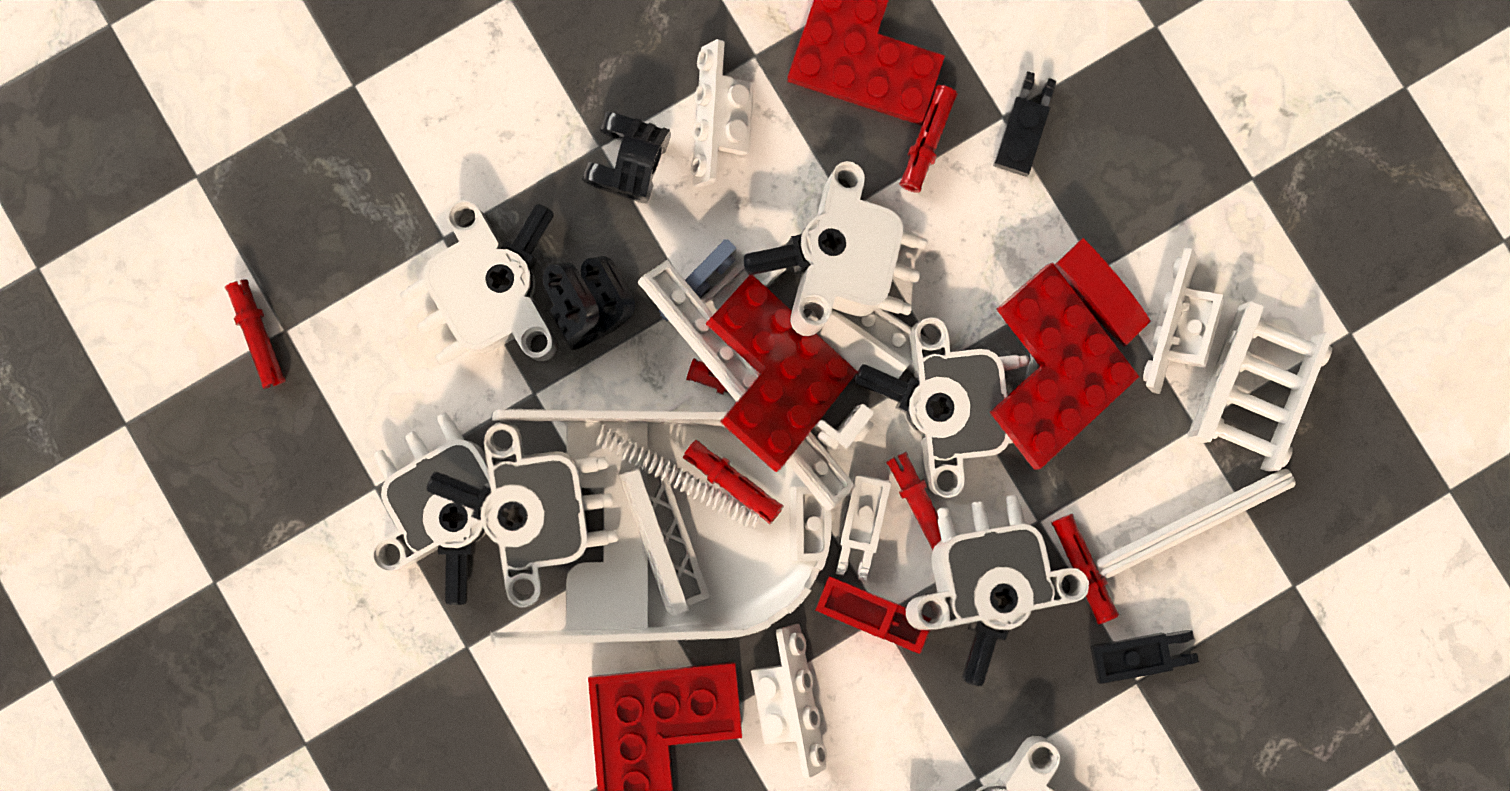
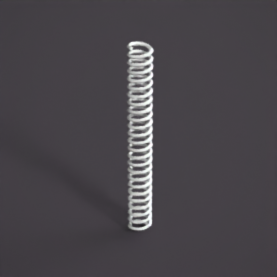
M605 424L600 426L602 429L596 445H599L607 435L602 447L606 449L613 439L609 449L611 453L620 442L616 456H619L627 445L622 459H626L633 449L629 463H632L640 452L635 466L638 467L646 456L642 471L646 469L653 459L648 474H651L659 463L654 475L655 478L659 476L666 466L661 481H664L672 470L667 482L668 485L671 484L679 473L674 488H677L685 477L680 489L683 492L692 480L687 496L691 494L699 482L693 499L697 498L705 486L699 501L700 503L703 502L711 490L709 499L706 502V506H709L714 496L718 493L712 509H716L718 503L724 497L718 512L722 513L725 505L730 501L725 517L730 514L731 509L737 503L731 520L736 518L739 510L743 507L742 514L737 521L738 524L742 522L745 514L750 510L744 504H740L739 500L734 501L733 496L728 497L727 492L721 494V489L715 490L714 485L709 486L708 482L702 483L701 478L696 480V476H690L689 471L683 473L682 467L677 469L676 464L670 466L669 460L664 462L663 457L657 459V453L651 455L650 450L644 452V446L638 448L637 442L631 445V439L625 441L624 435L618 438V432H614L611 435V428L605 431ZM750 510L744 527L748 526L751 518L756 514L754 511ZM756 514L755 520L751 526L752 529L755 528L758 522V514Z

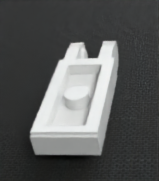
M855 473L853 483L856 485V488L851 491L839 543L842 546L837 562L836 574L844 576V573L847 571L851 548L864 550L857 574L859 580L866 581L873 553L877 551L892 481Z

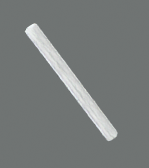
M1281 469L1096 560L1095 565L1101 577H1106L1107 579L1293 488L1296 485L1295 479L1288 469Z

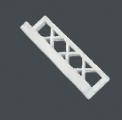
M649 463L645 470L642 471L641 466L619 474V478L667 612L676 616L689 611L688 606L711 597L671 485L667 483L668 477L661 481L665 471L664 468L658 476L660 485L655 496L649 495L646 491L641 475L649 471L652 464ZM659 463L654 468L655 471H657ZM662 492L665 496L666 502L659 500ZM657 504L670 510L672 520L667 531L659 527L654 513ZM675 527L679 537L672 534ZM669 539L681 543L684 549V555L679 566L673 564L666 546ZM687 561L689 563L691 572L684 569ZM682 573L694 578L699 593L687 598L684 597L679 583Z

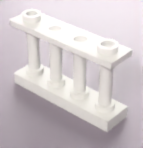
M1250 301L1240 305L1237 309L1186 438L1197 443L1211 442L1212 438L1221 437L1264 455L1265 458L1260 469L1280 471L1281 467H1285L1292 456L1293 448L1290 447V444L1320 368L1328 362L1331 356L1332 347L1329 345L1333 334L1325 332L1312 336L1311 341H1307L1264 323L1261 315L1265 306ZM1259 336L1305 355L1298 374H1293L1252 357L1251 352L1247 351L1252 338ZM1245 369L1291 388L1284 409L1238 390L1237 385L1234 383L1239 371L1242 372ZM1233 403L1278 422L1271 442L1225 424L1224 419L1221 418L1225 406Z

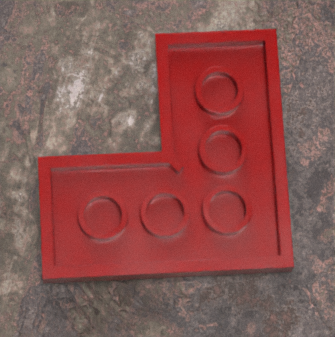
M814 0L787 77V82L922 126L945 55L878 34L889 0Z
M1053 262L1045 265L996 308L1040 367L993 408L990 414L1034 470L1045 466L1139 378V375Z
M749 275L705 324L760 373L720 422L776 473L785 465L856 375L857 370L818 334L802 336L792 328L790 322L792 311L754 275Z
M736 662L588 677L597 791H673L669 745L742 738Z

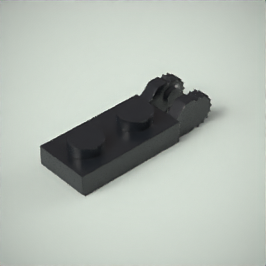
M1027 71L1018 97L1016 96L993 164L994 167L1025 177L1030 173L1051 108L1048 105L1056 85V80L1048 78L1043 86L1040 102L1036 103L1027 100L1035 82V73Z
M1182 630L1166 634L1161 632L1091 645L1090 649L1097 682L1104 684L1173 671L1174 667L1198 663L1197 653L1184 652L1179 655L1170 656L1168 647L1170 644L1186 643L1193 640V631Z

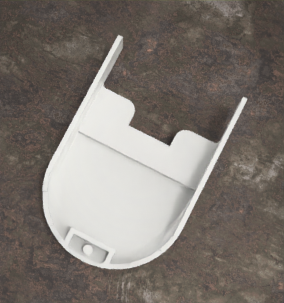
M496 410L492 413V421L563 422L567 428V455L571 456L573 460L589 457L607 458L608 467L606 469L582 473L579 476L582 488H603V494H612L613 504L603 507V530H616L618 541L603 545V562L579 563L572 567L567 574L566 625L562 630L491 632L490 640L495 646L722 639L741 637L769 628L771 624L786 614L792 613L811 592L810 588L816 580L819 571L823 570L829 552L832 530L831 510L827 511L787 462L775 473L720 422L727 412ZM605 424V431L611 428V435L614 432H618V438L624 435L625 441L631 439V445L637 442L638 448L644 446V452L650 450L651 455L657 453V459L663 457L664 462L669 460L670 466L676 464L677 469L682 467L683 473L689 471L690 476L695 475L696 480L701 478L702 483L708 482L707 476L682 458L687 448L697 439L721 459L723 457L727 458L730 461V465L736 471L784 505L780 514L770 525L759 516L755 528L752 529L751 526L755 520V514L748 526L744 527L750 510L745 514L742 522L738 524L737 521L742 514L743 507L739 510L736 518L731 520L737 503L731 509L730 514L725 517L730 501L725 505L722 513H719L718 510L723 503L724 497L720 500L716 509L713 510L712 506L716 501L718 493L714 496L710 505L706 506L711 490L703 502L700 503L699 500L705 486L697 498L693 499L699 482L691 494L687 496L692 480L685 487L684 491L681 492L680 489L685 477L678 487L674 488L679 473L675 476L670 485L711 597L688 606L689 611L676 616L667 612L619 478V474L643 466L646 456L639 466L636 467L635 463L640 452L633 462L629 463L633 449L626 459H622L627 445L619 456H616V451L620 442L611 453L609 449L613 439L606 449H603L602 446L607 435L599 445H596L602 429L600 426ZM655 470L651 474L647 472L641 475L647 493L653 497L660 485L658 477L655 478L654 476ZM672 470L667 475L668 480L671 476ZM713 484L715 490L721 489V494L727 492L728 497L732 496L718 484ZM662 492L659 500L666 502L665 496ZM657 504L654 513L659 527L667 531L672 520L670 510ZM675 527L672 534L679 537ZM669 539L666 546L673 564L679 566L684 555V549L681 543ZM687 561L684 569L691 572L689 563ZM682 573L679 583L684 597L687 598L699 593L694 578Z

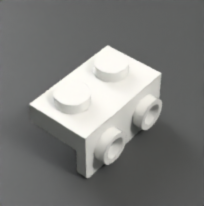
M864 404L857 405L851 410L837 430L833 429L823 420H819L813 428L817 431L815 437L829 450H835L836 448L847 449L853 440L861 442L871 430L874 424L869 420L874 415V412Z

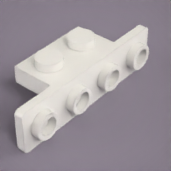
M718 39L703 46L697 59L700 73L699 86L695 93V102L697 104V120L693 127L695 153L691 161L693 186L702 187L716 181L718 150L744 155L749 153L753 82L723 76L724 41Z
M1185 247L1182 257H1177L1174 263L1173 278H1176L1173 291L1166 293L1163 303V312H1166L1163 326L1159 325L1154 334L1153 346L1156 347L1153 360H1148L1145 366L1143 379L1147 381L1146 386L1153 393L1160 394L1169 360L1206 368L1225 300L1223 295L1190 289L1198 261V256L1193 248Z
M791 624L776 630L782 665L751 670L764 744L796 741L802 775L804 778H811L826 770L827 751L822 744L820 734V714L815 707L812 691L813 677L808 670L805 654L806 640L801 633L800 624Z

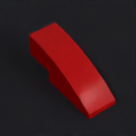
M1084 238L1079 240L1054 264L1092 315L1124 347L1151 322L1131 291Z
M831 576L828 577L815 609L817 612L918 654H922L931 629L918 630L912 627L906 618L907 607ZM921 614L926 622L929 623L932 620L931 617Z

